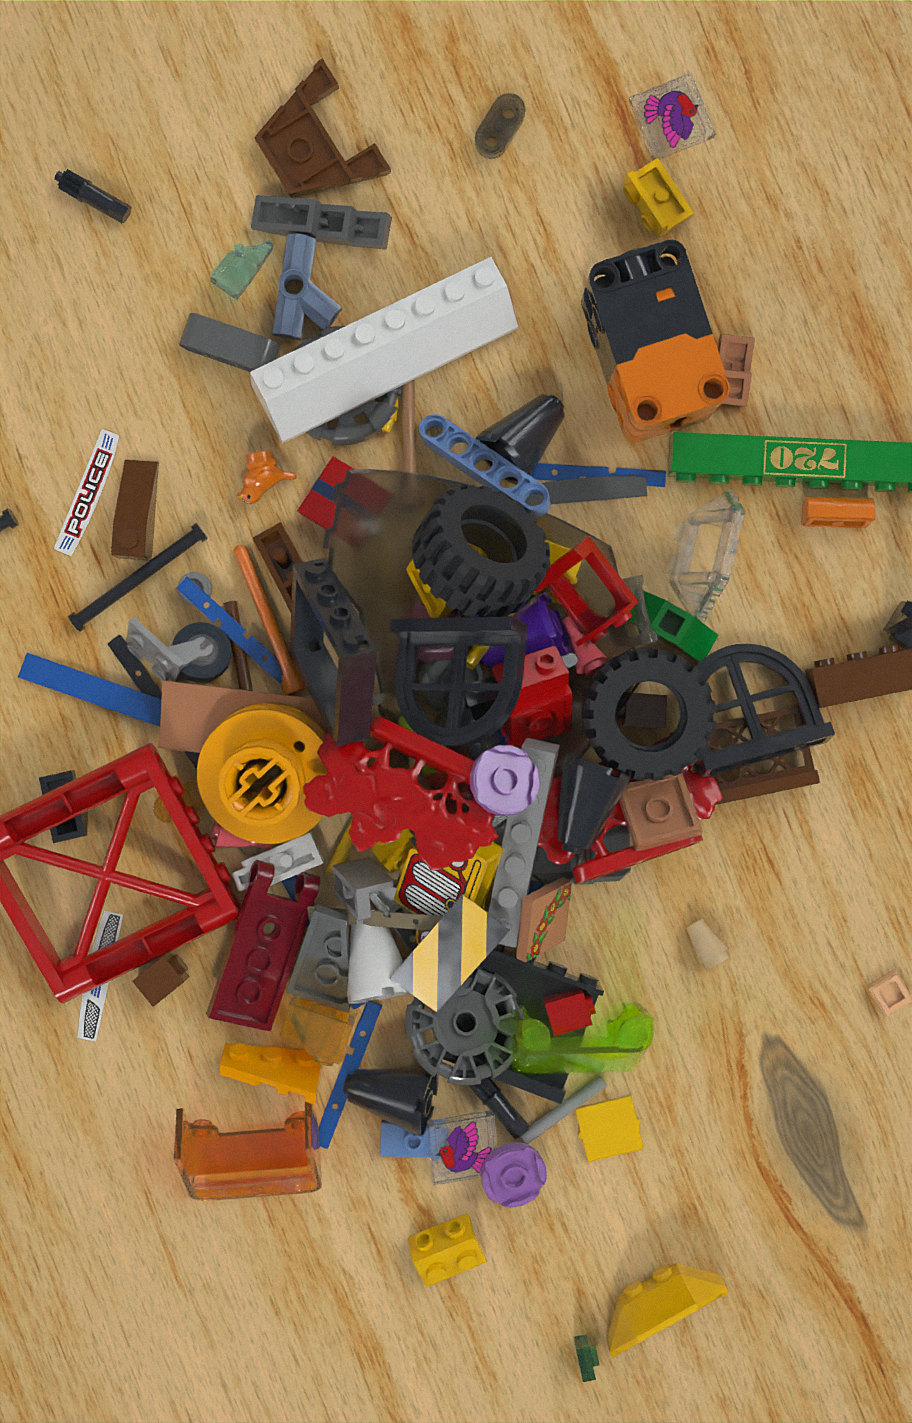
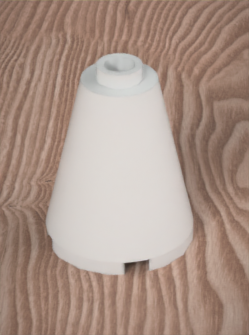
M356 920L357 925L351 924L348 1004L368 1002V1000H382L409 994L407 990L390 979L392 974L403 963V960L389 927L369 926L363 924V920Z

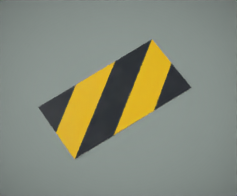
M462 895L392 974L390 979L438 1012L510 929Z

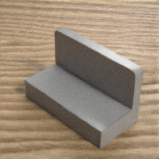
M369 857L332 865L335 896L358 921L371 918L369 893L392 888L393 879Z

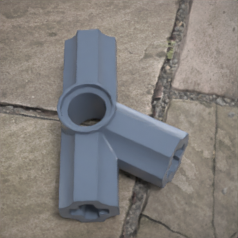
M295 233L288 234L282 275L278 281L279 294L272 332L273 336L283 339L301 340L305 316L324 330L333 324L342 311V307L310 281L317 240L308 235ZM290 281H300L304 285L302 291L298 294H289L286 291V286Z

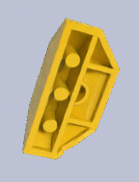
M675 1263L671 1266L663 1265L657 1268L652 1273V1277L643 1282L635 1281L627 1285L623 1293L618 1296L606 1339L612 1358L730 1293L722 1276Z

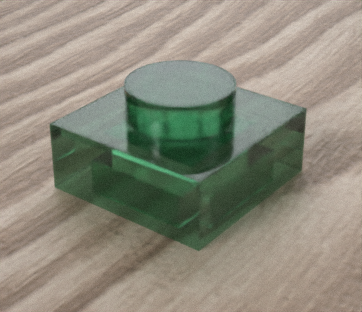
M586 1334L575 1336L574 1342L582 1381L596 1380L593 1367L600 1366L596 1345L589 1346Z

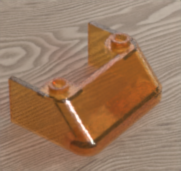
M305 1102V1112L293 1113L284 1121V1128L220 1133L218 1127L206 1119H199L189 1123L184 1109H176L174 1162L189 1196L199 1201H214L311 1193L319 1190L322 1187L318 1121L314 1105Z

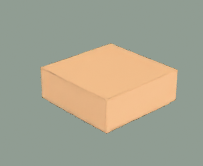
M895 970L866 987L885 1017L912 1002V995Z

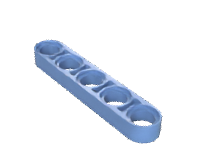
M432 414L422 419L419 424V432L422 442L429 449L481 485L492 488L493 492L501 491L507 494L510 500L514 502L517 500L524 505L523 509L528 514L532 513L535 518L541 517L548 512L551 504L548 489L543 484L445 417ZM440 426L443 428V432L439 436L430 437L426 435L430 427ZM456 443L468 445V448L463 453L455 454L450 451L451 447ZM481 460H490L493 463L492 467L486 471L477 470L475 465ZM506 477H514L518 480L517 485L509 489L501 487L500 482ZM533 494H539L544 498L543 502L538 506H529L525 501Z

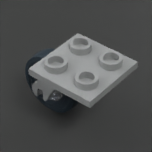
M135 617L129 620L126 637L128 649L137 658L142 659L144 657L153 665L152 671L163 681L179 682L182 676L192 682H210L220 677L230 663V642L225 633L215 625L205 622L189 624L176 634L172 645L166 647Z

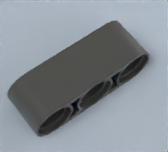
M196 313L189 314L179 343L180 347L190 352L248 372L276 360L280 344L271 339Z

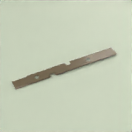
M308 906V908H307V909H308V919H309L310 921H311V918H312V915H313L315 906ZM330 908L348 914V924L357 925V919L348 909ZM371 911V918L364 919L363 924L378 927L432 930L443 916L390 912L391 917H384L383 911ZM413 919H417L419 923L414 924Z

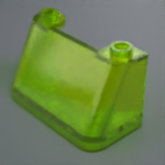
M623 1003V1011L620 1016L614 1020H607L606 1037L550 1038L546 1025L540 1020L531 1019L527 1014L525 1005H518L519 1009H523L525 1019L520 1017L517 1009H510L511 1048L514 1059L511 1065L516 1071L523 1074L632 1071L638 1067L653 1041V1016L640 1003Z

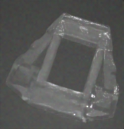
M733 490L724 491L721 495L691 512L684 518L683 523L677 522L673 541L678 542L676 554H670L666 573L671 574L669 579L670 586L685 610L701 622H705L707 619V610H712L715 600L711 599V597H720L731 575L745 510L742 504L738 503L739 498ZM709 524L722 527L712 571L689 572L699 526Z

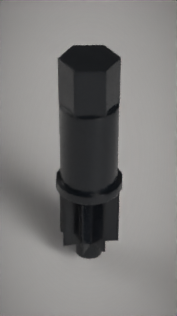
M69 169L63 173L60 171L56 173L54 180L59 182L57 184L59 186L58 189L120 223L127 221L132 209L130 205L93 185L90 180L84 179Z
M490 1077L482 1079L481 1084L468 1085L482 1101V1104L491 1110L514 1139L520 1138L528 1131V1123L501 1093V1089Z

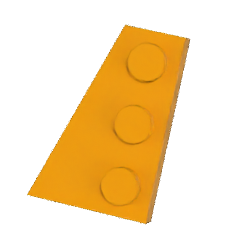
M225 1043L220 1061L219 1075L254 1086L265 1083L276 1087V1093L286 1096L290 1092L305 1096V1102L316 1105L324 1051Z

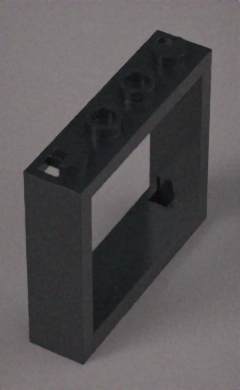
M321 558L293 564L290 656L336 746L369 739L377 648L327 559ZM324 632L339 658L338 668L323 642ZM365 644L367 647L365 649L358 650L359 645Z

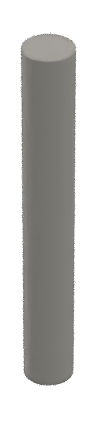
M600 1075L563 1101L562 1104H559L530 1125L528 1131L521 1136L524 1142L529 1144L607 1087L605 1081Z

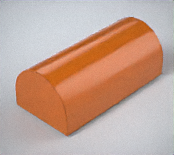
M805 496L802 504L801 525L866 528L875 520V502L873 498Z

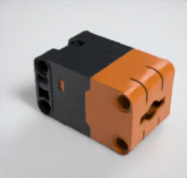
M673 239L665 240L600 261L591 268L587 287L581 300V306L592 345L596 350L607 383L609 398L617 414L624 437L631 442H642L709 419L728 396L730 386L683 244ZM663 254H671V255H673V256L676 258V260H677V265L675 264L674 260H673L671 257H668V256L660 257V256L663 255ZM598 275H605V276H602V277L597 278V279L594 281V278H595L596 276H598Z

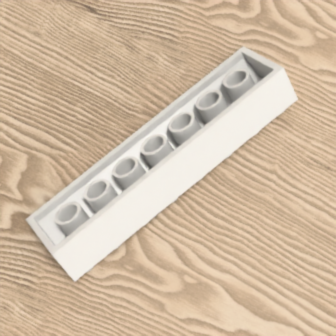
M489 257L251 371V385L282 444L517 330L518 323L507 285L492 257Z

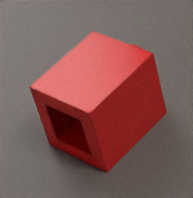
M578 987L543 998L554 1036L593 1025L590 1015L596 1014L591 994L584 996L582 988Z

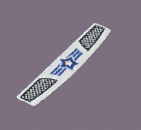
M104 911L92 953L118 941L123 914ZM109 982L83 994L77 1038L91 1041L97 1040Z

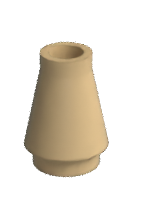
M703 918L686 927L699 965L703 963L706 970L730 958L726 952L728 947L709 928Z

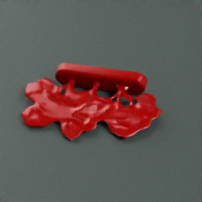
M374 717L370 724V736L383 744V747L378 750H368L364 747L363 740L337 747L330 733H327L317 751L321 762L327 769L326 775L314 777L303 786V792L306 796L304 803L309 811L328 818L336 814L351 813L353 820L348 833L358 852L374 847L375 843L379 841L384 844L396 841L403 830L409 829L414 831L419 856L430 870L435 871L446 868L453 862H464L467 859H472L479 847L490 846L493 840L498 838V834L492 826L495 814L486 811L476 802L475 798L466 800L458 788L460 782L470 786V772L475 761L382 717ZM391 749L416 760L411 769L390 767L389 752ZM371 757L377 758L373 766H367V761ZM424 765L448 775L444 787L437 790H427L418 784L417 776ZM437 793H442L441 800H433V796ZM448 793H452L450 799L456 800L457 812L455 814H450L447 811L445 801ZM463 803L469 806L467 813H463Z
M671 735L661 739L660 741L655 742L654 745L665 741ZM603 761L598 763L599 765H603V766H606V767L611 768L609 765L605 764ZM688 764L682 769V774L697 816L701 820L710 819L715 811L716 803L723 799L722 793L714 777L701 778L699 773L692 772V766ZM611 768L612 773L619 775L620 778L621 774H619L618 772L614 771L613 768ZM553 776L538 847H542L545 850L549 861L560 865L567 863L574 856V853L561 849L563 842L556 840L561 777ZM630 776L628 783L638 781ZM618 800L603 826L601 835H598L591 847V850L595 852L594 859L575 866L573 874L577 884L584 883L702 842L703 838L700 835L636 852L633 844V846L611 853L603 843L606 832L615 826H624L628 829Z

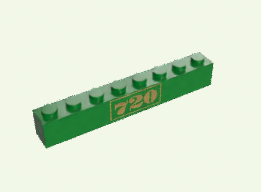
M673 432L669 437L667 477H676V482L696 483V478L709 479V484L726 485L729 484V480H742V485L762 486V481L775 482V487L792 488L795 487L796 483H808V488L828 489L829 484L842 485L841 489L846 491L862 490V486H875L874 491L894 492L895 487L908 488V493H912V443Z

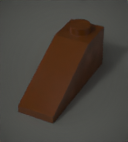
M124 461L112 532L111 555L116 558L144 561L152 559L159 462Z
M280 522L252 539L291 612L293 564L302 563L303 560L283 524Z

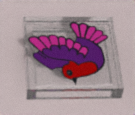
M692 73L629 98L630 106L652 161L656 158L660 160L710 140L716 135Z
M488 1110L427 1120L433 1185L481 1178L480 1170L485 1158L497 1148L493 1111Z

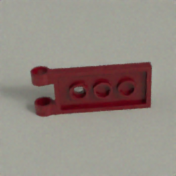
M260 860L254 861L249 873V885L206 1012L208 1018L271 1032L308 922L307 908L308 906H313L319 893L321 880L318 875L301 872L295 884V897L290 899L267 893L274 877V864ZM269 922L274 923V930L271 933H264L263 928L265 924Z

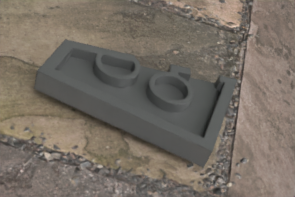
M316 904L286 993L349 1013L351 1004H348L347 998L349 968L348 914Z

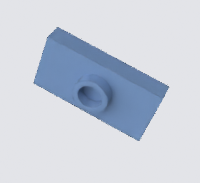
M385 1120L381 1121L380 1156L441 1158V1156L435 1155L439 1153L442 1147L447 1146V1122H430L424 1135L414 1136Z

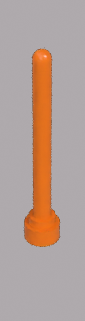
M238 545L234 549L235 557L284 674L281 676L283 682L280 685L285 695L290 696L301 692L307 688L298 670L295 669L245 546Z

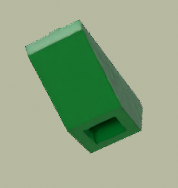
M635 586L631 587V592L639 602L630 610L633 616L627 622L699 663L707 657L719 636L695 616L669 601Z

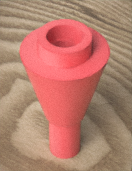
M571 616L564 618L562 624L570 637L572 653L578 658V662L575 665L577 673H585L586 676L595 674L598 669L600 670L604 666L603 663L607 657L590 640L578 647L575 643L584 633H582Z
M216 820L214 821L210 837L212 840H216L215 847H249L250 845L267 850L271 849L272 844H261L244 840L224 829Z

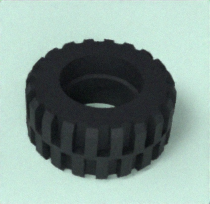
M464 485L461 488L455 487L447 490L445 494H441L435 500L414 533L411 549L412 554H414L412 558L415 569L420 570L419 578L424 585H429L431 588L430 593L436 599L439 597L446 602L445 606L454 610L457 608L462 611V615L474 617L475 615L479 617L509 616L522 608L546 577V573L549 570L550 549L549 543L545 542L546 534L543 528L537 526V519L532 513L528 514L523 509L524 505L517 500L516 502L510 500L508 495L501 491L496 493L490 487L480 486L476 488L475 485ZM469 543L481 548L493 561L480 555Z
M655 648L631 649L606 661V664L592 676L593 680L589 687H586L581 713L585 735L598 757L619 774L622 772L633 779L642 781L644 778H649L653 781L664 780V776H676L683 773L682 769L688 764L693 766L699 760L697 756L702 749L707 750L710 741H708L709 735L715 731L716 722L713 721V712H717L716 703L712 700L710 694L712 690L709 683L701 676L702 673L683 657ZM646 681L657 682L669 688L677 698L680 707L679 723L672 735L659 744L649 746L639 745L628 740L621 733L616 721V707L622 694L631 686Z

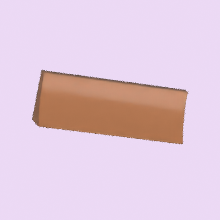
M162 680L158 748L200 753L209 735L226 717L243 707L258 703H278L291 706L313 718L326 733H329L312 698ZM299 741V742L301 743V745L303 746V748L305 749L304 743L301 742V741Z

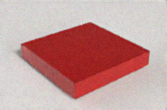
M565 684L517 701L514 710L505 722L506 744L520 749L526 738L542 741L570 731L572 729V691L569 685Z

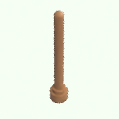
M414 380L402 385L401 394L403 485L400 486V492H397V507L420 508L424 506L423 492L420 491V486L416 482Z

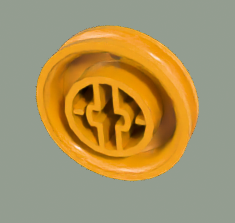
M258 703L233 712L209 735L199 755L197 783L205 807L224 829L247 841L261 844H277L294 840L306 834L324 816L311 812L305 807L304 800L306 796L303 792V786L314 777L326 775L327 769L317 754L327 733L309 715L284 704ZM299 741H301V742L304 743L305 749L303 748V746L301 745V743H300ZM250 760H253L252 763L249 765V767L246 769V771H245V772L243 773V775L241 776V775H240V771L246 766V764H247ZM275 764L280 767L275 777H270L254 793L248 790L256 778L262 777ZM287 782V787L285 788L279 799L275 800Z

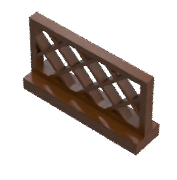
M799 707L758 714L761 726L767 729L764 735L768 736L770 733H778L779 731L774 727L783 716L794 715L796 727L805 725ZM744 717L716 723L715 731L724 729L735 736L729 746L735 745L738 739L743 742L750 741L742 736L747 727ZM774 719L771 725L765 723L764 720ZM742 725L738 732L730 728ZM715 731L710 733L708 741H710ZM712 743L709 744L710 748L714 751L720 749ZM810 748L799 750L803 754L805 766L792 768L781 761L784 757L782 755L778 756V758L770 759L774 761V764L767 774L760 775L749 768L750 765L740 767L742 770L734 781L728 782L717 774L712 775L711 777L720 782L718 786L723 796V799L717 802L716 805L820 783L818 770L814 768ZM778 765H780L781 767H783L784 769H786V770L774 772V771L776 770V768H777ZM745 772L754 776L742 779Z

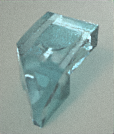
M265 241L263 245L244 247L243 244L234 245V251H230L210 275V282L238 300L267 260L274 244L270 241Z

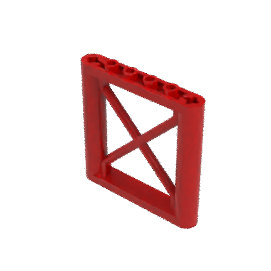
M152 743L144 745L0 815V902L53 994L62 1004L223 927L238 918L241 906L228 882L231 880L230 873L224 862H217L213 854L216 849L208 833L203 835L197 825L200 823V818L192 804L187 806L182 797L185 791L181 781L176 775L173 777L170 775L159 752ZM153 787L156 788L209 888L197 894L116 871L140 794ZM127 792L103 866L24 843ZM16 854L98 879L74 954L60 959L5 864V859ZM111 883L188 906L87 955Z

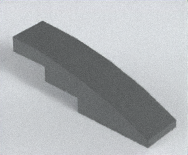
M256 195L251 228L256 231L286 237L288 234L295 233L308 235L315 238L317 242L387 250L392 217L385 212L357 211L353 206L321 204L317 199Z

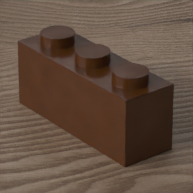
M898 644L879 648L880 655L867 657L866 651L846 655V662L835 664L834 657L814 661L815 668L806 669L805 672L818 707L824 708L912 690L911 649L900 650Z

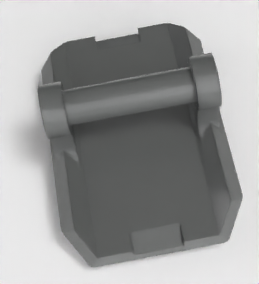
M624 826L610 828L603 839L606 849L612 853L630 847L629 830ZM537 846L532 876L543 884H550L562 877L577 884L573 868L583 862L594 859L595 852L591 849H582L581 855L574 853V856L567 863L558 865L549 861L545 850ZM631 867L580 883L579 885L593 884L594 882L620 881L630 873Z

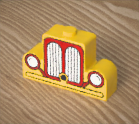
M492 842L490 846L479 847L472 859H467L464 862H453L446 868L432 871L419 856L415 846L410 849L407 858L400 867L401 877L394 900L414 914L444 916L462 895L483 908L504 849ZM431 930L416 931L418 945Z

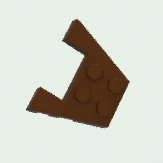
M323 58L314 65V70L305 81L302 80L295 88V93L285 105H281L254 137L290 198L387 176L391 173V168L375 143L345 161L312 109V105L339 89L336 79Z

